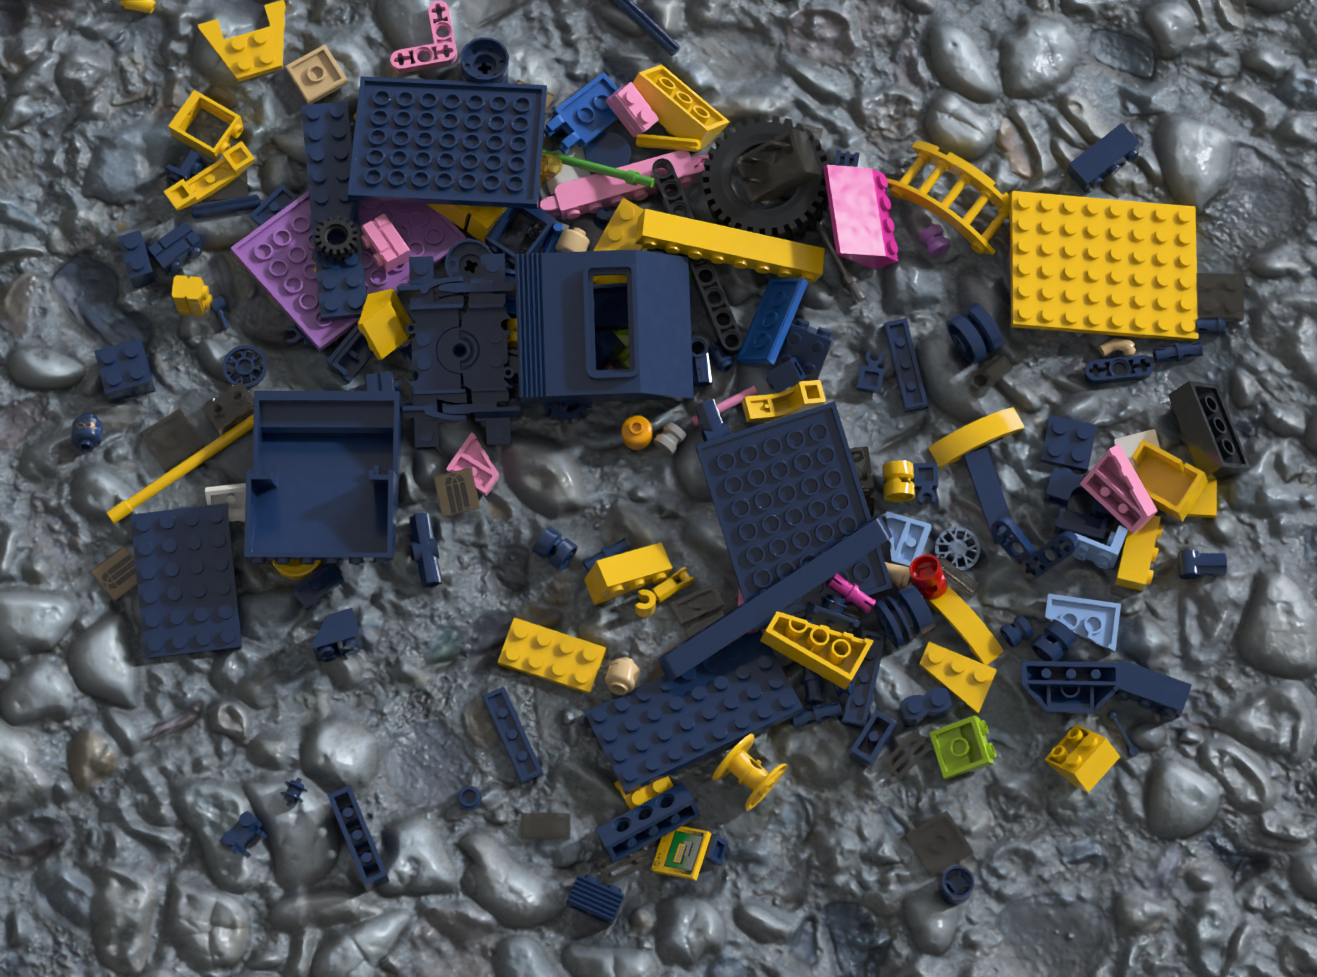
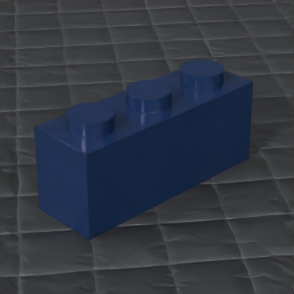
M1121 123L1070 162L1067 174L1085 193L1091 188L1095 190L1103 183V179L1106 176H1113L1120 170L1124 162H1131L1138 156L1141 142Z
M1121 660V687L1114 694V697L1122 701H1128L1129 699L1138 702V706L1144 709L1154 708L1160 710L1161 714L1170 718L1181 716L1192 684Z

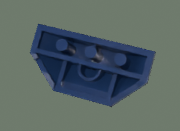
M1021 661V686L1045 713L1095 714L1121 687L1120 663Z

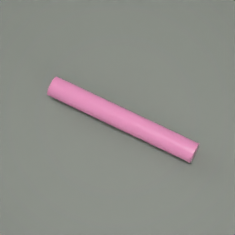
M753 385L717 404L719 414L741 403L744 397L757 395L758 392ZM697 415L691 418L694 426L700 424Z

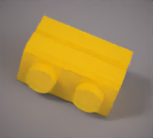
M181 275L174 277L172 297L179 314L191 315L193 313L194 316H205L207 309L211 308L212 302L209 287L204 285L201 277L190 276L187 278V276Z

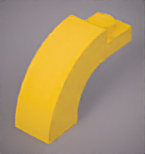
M813 380L798 382L790 389L775 394L746 396L741 402L747 422L764 421V423L821 406L826 400L821 381Z

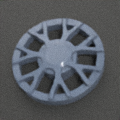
M949 528L939 535L935 543V556L941 566L949 571L963 572L975 565L980 555V544L977 537L965 528ZM957 532L965 534L963 540L957 539ZM947 534H950L953 538V541L950 543L943 538ZM972 539L975 545L967 547L965 542ZM939 546H948L947 552H939ZM967 551L975 553V558L967 557ZM948 555L954 559L950 565L944 562ZM963 558L966 566L958 567L957 560Z

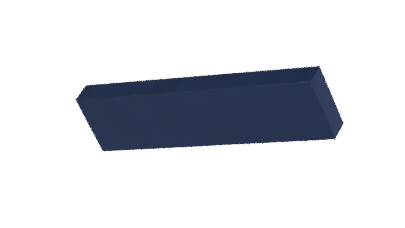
M907 318L885 322L883 327L904 413L927 409L928 402Z
M984 448L964 454V460L993 543L997 544L998 541L991 533V525L999 517L1007 516L1011 518L988 449ZM1002 526L1000 529L1003 531L1006 530V527ZM1011 535L1007 539L1011 540L1014 536Z
M864 629L861 639L873 640V643L850 683L854 685V692L852 694L848 693L841 724L863 729L867 724L886 641L885 634Z
M504 686L483 695V702L521 785L543 776L542 768Z

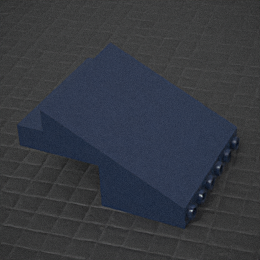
M254 391L253 471L246 469L244 557L247 560H251V564H265V560H275V564L285 565L290 564V560H300V564L311 565L314 564L315 560H324V564L337 565L339 560H349V564L362 565L364 561H373L375 565H387L388 561H394L403 429L400 408L401 394L399 391Z

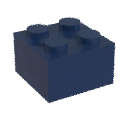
M141 338L94 351L109 403L156 391L146 350Z

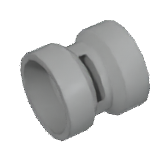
M668 421L663 427V432L658 434L653 442L666 454L673 455L677 449V443L682 442L686 434L676 424Z

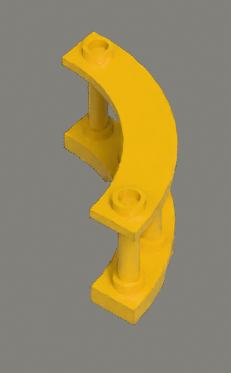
M916 140L912 146V149L917 154L915 162L899 182L887 179L890 194L897 199L913 202L940 217L967 239L975 252L993 255L996 251L988 242L1002 223L1010 218V195L1007 192L1002 195L993 187L996 182L964 159L951 152L945 155L938 151V146ZM924 164L936 166L919 189L909 186V183ZM944 171H948L956 175L959 180L940 203L927 195V193ZM971 185L980 192V196L965 216L961 218L950 210L949 207L964 187ZM987 201H991L998 208L999 213L984 233L980 235L970 226V223Z

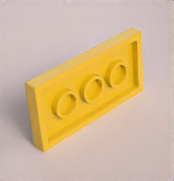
M622 198L593 251H649L643 245L635 244L638 217L644 209ZM626 275L593 277V285L627 282Z
M514 618L498 659V665L590 695L603 661L606 647Z

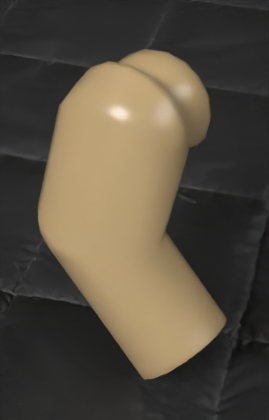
M1114 338L1099 346V351L1103 357L1116 350L1123 351V355L1129 357L1135 354L1136 349L1134 348L1135 344L1131 340Z

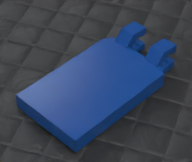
M603 72L554 109L552 113L553 119L545 125L544 134L549 138L560 128L566 132L568 137L558 147L564 155L576 145L579 148L581 146L585 147L619 120L605 101L619 88Z

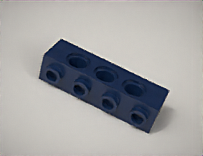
M681 782L596 828L595 831L603 848L612 862L615 863L701 815L694 798Z
M349 785L328 794L327 796L366 890L368 891L389 882L390 880L351 786Z

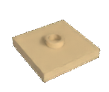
M325 44L285 66L286 71L308 105L349 84L348 79Z

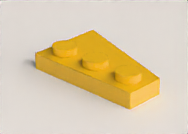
M928 642L919 666L937 682L948 688L956 698L968 705L976 715L979 714L997 669L931 642Z

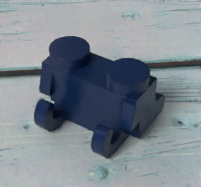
M245 811L240 815L239 821L229 831H226L219 841L233 854L240 852L248 859L251 854L245 849L247 845L257 835L263 840L268 836L260 830L262 823L252 813Z

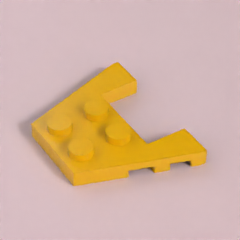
M284 0L264 5L270 23L269 27L232 38H223L218 19L198 24L200 33L204 35L209 45L220 56L222 62L238 82L283 69L286 11Z

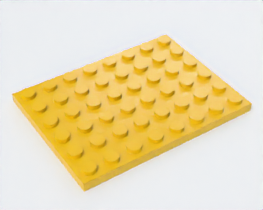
M1012 191L1010 194L1011 327L1196 342L1198 340V333H1196V329H1198L1196 328L1198 298L1195 207Z

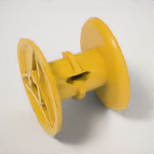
M749 734L728 753L712 776V781H719L731 772L739 779L738 783L740 785L745 784L752 791L745 803L746 811L754 808L772 790L788 767V764L783 763L769 773L761 766L759 759L755 761L749 756L747 752L754 742L753 734Z

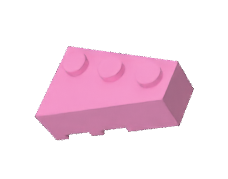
M1120 444L1110 448L1080 483L1132 533L1142 529L1158 511Z

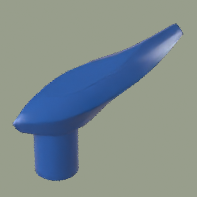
M554 224L553 233L547 239L543 253L556 252L555 247L563 230L562 224Z

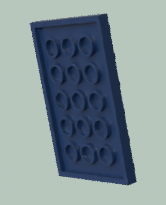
M228 504L131 514L144 658L153 659L243 648Z

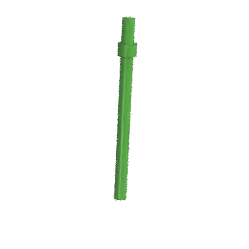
M542 149V159L625 180L627 184L634 186L637 184L651 188L655 186L656 180L654 178L640 175L637 171H624Z

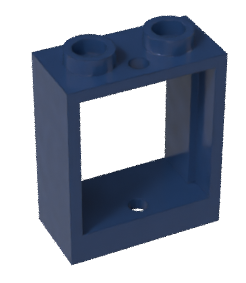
M539 207L538 209L507 208L485 237L486 244L492 254H505L506 262L515 268V253L498 243V240L519 213L544 228L526 252V254L538 253L553 233L554 224L557 223L556 218Z

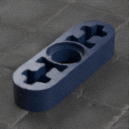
M1146 355L1093 360L1087 364L1084 377L1091 384L1143 380L1152 375L1154 362ZM1130 363H1132V368H1134L1133 374H1130ZM1140 363H1144V366L1147 367L1146 372H1142L1141 368H1137ZM1117 364L1124 366L1126 373L1116 375L1112 370L1113 366ZM1106 366H1109V368H1108V375H1109V376H1106L1107 371H1106V372H1101V371H1105ZM1093 368L1100 372L1098 377H1095L1094 373H1090Z

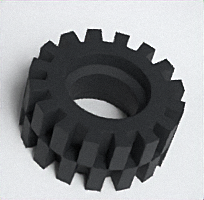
M336 215L334 220L332 216H329L327 222L323 219L321 226L318 224L315 231V244L318 253H322L324 259L328 256L329 261L332 262L334 258H337V262H341V257L347 260L349 259V254L353 256L355 249L357 250L358 234L352 221L348 223V218L346 217L340 220V215ZM341 232L345 235L346 239L343 244L332 245L327 240L329 234Z

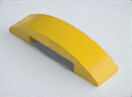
M242 141L222 153V159L186 182L182 179L163 191L177 211L194 205L216 193L237 178L255 161V158Z
M1014 407L978 419L945 436L928 447L938 468L941 469L960 460L962 455L1000 437L1004 439L1023 430L1025 427Z
M949 586L941 597L926 600L937 613H941L970 646V651L982 664L988 666L1004 652L986 625Z

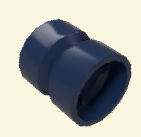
M550 526L539 536L532 552L542 559L548 558L550 565L562 571L575 556L578 546L568 538L562 539V534Z
M1052 619L1044 628V635L1039 634L1030 646L1034 653L1043 661H1059L1064 655L1063 650H1069L1077 638L1066 625L1056 619Z
M962 866L949 868L944 873L940 884L942 898L953 905H960L970 898L974 887L972 873Z

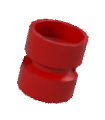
M926 554L915 558L911 562L909 573L922 597L926 600L941 597L946 592L948 586L939 560L933 555Z

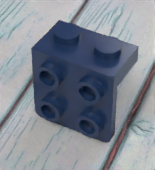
M797 318L792 320L773 367L795 356L806 376L803 380H818L828 351L834 345L837 336L831 335L832 331L826 328L818 327L816 329L809 326L810 323L808 321Z

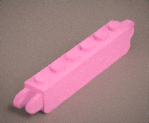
M679 150L616 169L624 171L633 170L639 172L640 175L651 177L653 163L660 158H665L672 163L681 187L686 188L696 182V177L702 175V171H705L704 161L705 158L709 159L708 154L691 157L688 151ZM665 168L656 170L657 174L661 176L668 174ZM597 173L558 184L554 190L555 195L547 197V199L544 198V200L540 201L539 205L540 209L552 217L560 215L562 220H573L580 217L581 214L588 212L596 213L600 208L618 207L622 198L628 201L634 199L640 201L647 198L648 195L656 194L657 191L655 186L653 188L640 184L634 186L627 184L625 180Z

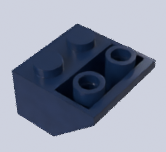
M352 608L329 614L311 643L317 662H330L335 660L336 656L343 654L347 656L354 655L364 648Z

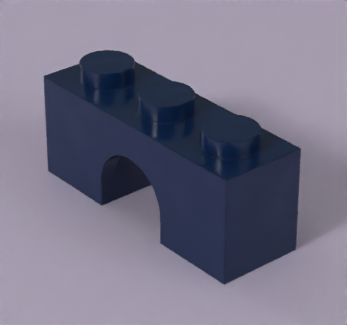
M1054 467L1044 501L1067 508L1072 496L1084 494L1092 501L1090 516L1100 519L1105 517L1108 518L1109 522L1113 523L1115 516L1080 485L1087 475L1080 476L1074 474L1068 468L1060 467L1058 469Z

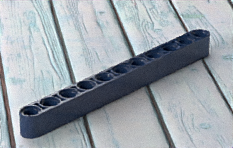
M880 515L874 517L677 645L656 661L669 681L676 679L776 614L777 611L779 612L889 540L893 536Z

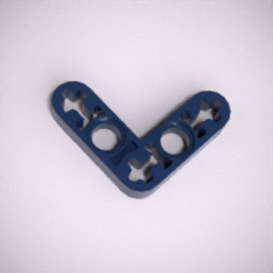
M1001 516L991 525V533L1020 571L1030 579L1038 578L1070 556L1079 547V539L1071 531L1062 532L1036 550L1011 518ZM1005 526L1006 530L1002 531L1000 527ZM1013 535L1014 537L1009 541L1007 538ZM1069 541L1070 545L1061 550L1059 546L1063 542ZM1014 542L1022 545L1024 550L1022 553L1014 549ZM1045 550L1052 551L1055 555V560L1048 559L1045 555ZM1039 560L1041 564L1037 568L1032 569L1030 565L1035 564Z

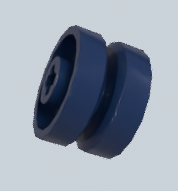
M973 303L965 308L963 316L956 314L946 321L947 331L960 353L972 364H977L985 359L986 351L994 353L1004 345L1002 334L995 321L978 303Z

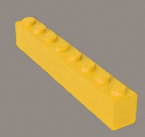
M645 209L638 217L635 244L643 245L647 249L658 248L665 250L669 254L681 253L688 255L692 259L704 258L715 264L727 263L738 269L750 268L762 274L773 273L777 274L780 278H804L808 283H815L823 275L825 248Z

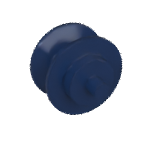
M297 778L296 781H285L284 784L288 787L287 791L280 792L284 796L283 799L287 801L286 805L291 807L292 803H303V800L300 798L301 793L308 792L301 783L302 779Z

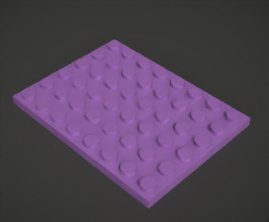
M307 191L230 249L231 253L321 352L356 326L360 318L321 321L317 273L313 271L316 267V262L312 260L314 240L309 191ZM357 200L360 232L364 224L373 221L382 214H386L410 249V257L433 256L434 266L446 258V254L454 244L467 239L452 221L427 204ZM362 244L367 295L392 288L398 294L397 286L399 284L410 283L409 260L386 272L383 266L378 267L374 262L372 250L370 248L366 249Z

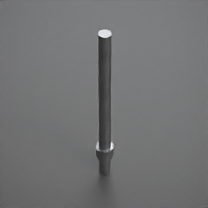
M799 182L791 186L794 193H796L799 187ZM815 219V230L842 274L843 283L846 288H850L858 303L864 301L866 297L858 285V278L855 273H851L843 257L837 255L835 244L822 221L819 222Z

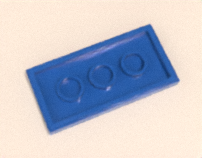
M770 278L736 358L738 363L744 365H774L807 287V280L804 278Z

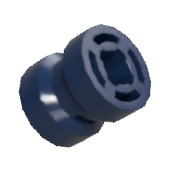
M1022 615L1014 618L1011 624H1005L1000 627L1003 638L1012 648L1019 645L1021 639H1028L1034 635L1032 627Z

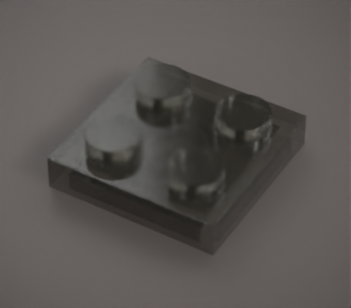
M1196 273L1198 319L1217 320L1221 318V320L1243 322V274Z

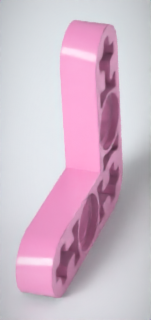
M434 1L428 8L434 44L395 51L390 58L392 69L395 72L408 73L451 65L456 61L457 49L449 7L445 2ZM436 9H441L443 21L438 22ZM441 28L449 31V34L444 38L438 37L436 34ZM444 50L449 51V57H445ZM434 51L437 53V60H434ZM421 53L430 55V59L427 62H420L417 58ZM411 55H413L414 64L411 63ZM399 58H403L404 65H399Z

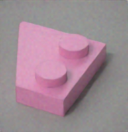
M471 432L446 468V472L450 474L472 469L476 490L487 496L500 476L494 465L490 462L485 450L479 444L477 437ZM462 475L456 476L460 481H465Z

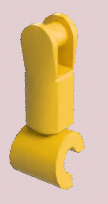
M683 567L653 587L651 591H638L640 601L647 603H637L635 605V613L642 618L650 617L656 610V601L661 603L675 593L690 586L695 581L694 577H690L687 573L688 569ZM680 578L682 582L677 585L675 581Z

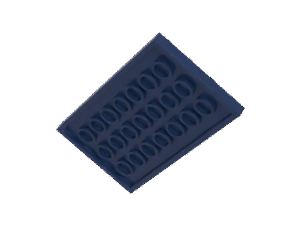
M761 630L725 646L672 681H669L667 676L663 675L635 688L632 692H627L625 695L615 697L584 712L625 795L739 743L749 734L756 735L804 712L799 698L772 649L760 641L763 636Z

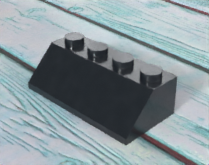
M1188 381L1168 394L1171 408L1179 422V429L1187 442V449L1193 457L1196 468L1205 472L1207 480H1220L1251 469L1217 384Z

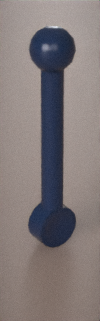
M1109 711L1107 717L1113 721L1129 748V755L1132 757L1137 756L1139 750L1130 742L1116 718V712Z

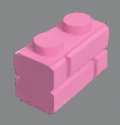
M632 82L620 87L605 100L633 138L644 133L659 120L658 116L651 110V107Z
M386 214L380 215L361 227V243L366 249L370 248L374 253L372 255L373 260L378 267L383 266L385 271L389 272L409 260L410 249Z

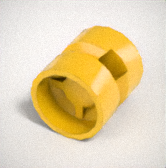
M898 460L883 464V480L886 481L883 485L884 500L889 502H906L914 499L915 486L911 481L914 478L913 463Z

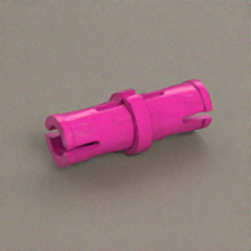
M838 573L831 577L833 580H829L827 586L843 595L847 602H853L864 610L865 613L872 609L870 606H874L876 600L860 591L858 585H852L838 575Z

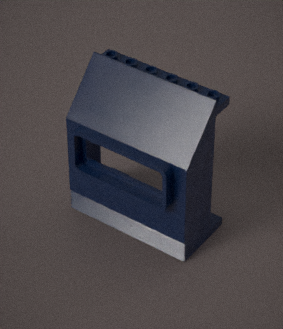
M642 250L515 254L519 399L522 408H532V404L674 399L675 403H684V399L694 398L688 257ZM594 276H627L629 369H596Z

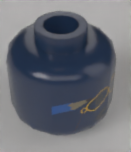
M82 414L73 421L71 441L74 445L83 451H90L101 444L103 423L97 416Z

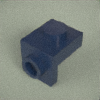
M191 150L180 169L170 164H167L165 169L168 178L172 182L177 183L182 179L186 182L200 173L203 165L200 155Z

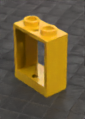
M193 90L168 125L171 136L216 162L223 156L222 153L230 149V144L234 138H238L243 131L241 116L196 90ZM201 108L230 124L214 148L185 132Z

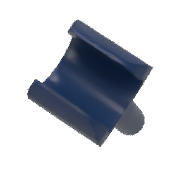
M218 296L211 302L212 309L217 313L223 329L227 330L229 326L222 312V309L227 307V304L221 296Z

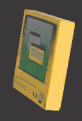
M681 826L661 837L651 870L658 874L697 881L711 833Z

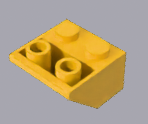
M392 288L367 295L360 320L358 321V328L368 341L369 349L374 352L378 360H381L408 340L409 334L406 332L405 327L412 321L395 290Z
M1076 724L1044 760L1073 786L1089 793L1120 756L1107 738Z

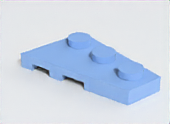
M1055 594L1047 595L1045 620L1051 622L1052 619H1056L1066 625L1074 634L1115 653L1121 604Z

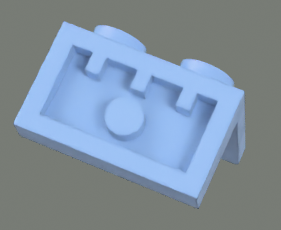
M1119 526L1116 533L1111 531L1106 545L1076 534L1079 539V547L1071 555L1080 560H1091L1100 568L1113 569L1128 529Z

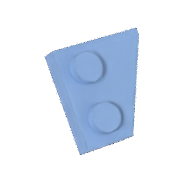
M887 511V525L893 535L889 539L892 563L910 567L911 562L922 555L932 528L931 524Z

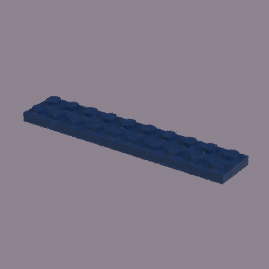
M348 101L301 105L321 321L360 318L367 293L362 243L360 240L357 200H348L347 196L352 158ZM336 215H340V220L346 217L348 218V223L352 221L354 227L357 228L358 247L357 250L355 249L353 256L349 254V259L347 260L341 257V262H337V258H334L332 262L329 261L328 256L324 259L322 253L319 254L315 244L316 227L318 224L321 226L323 219L327 222L329 216H332L333 220L336 219ZM333 232L327 238L328 242L332 245L343 244L346 239L345 235L341 232Z

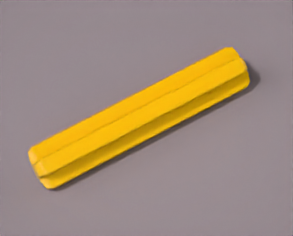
M640 134L636 136V146L699 152L701 150V140Z

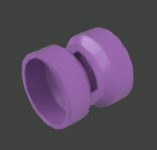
M940 224L930 226L920 234L922 242L928 246L927 251L931 257L941 255L951 247L949 240L943 236L944 231Z

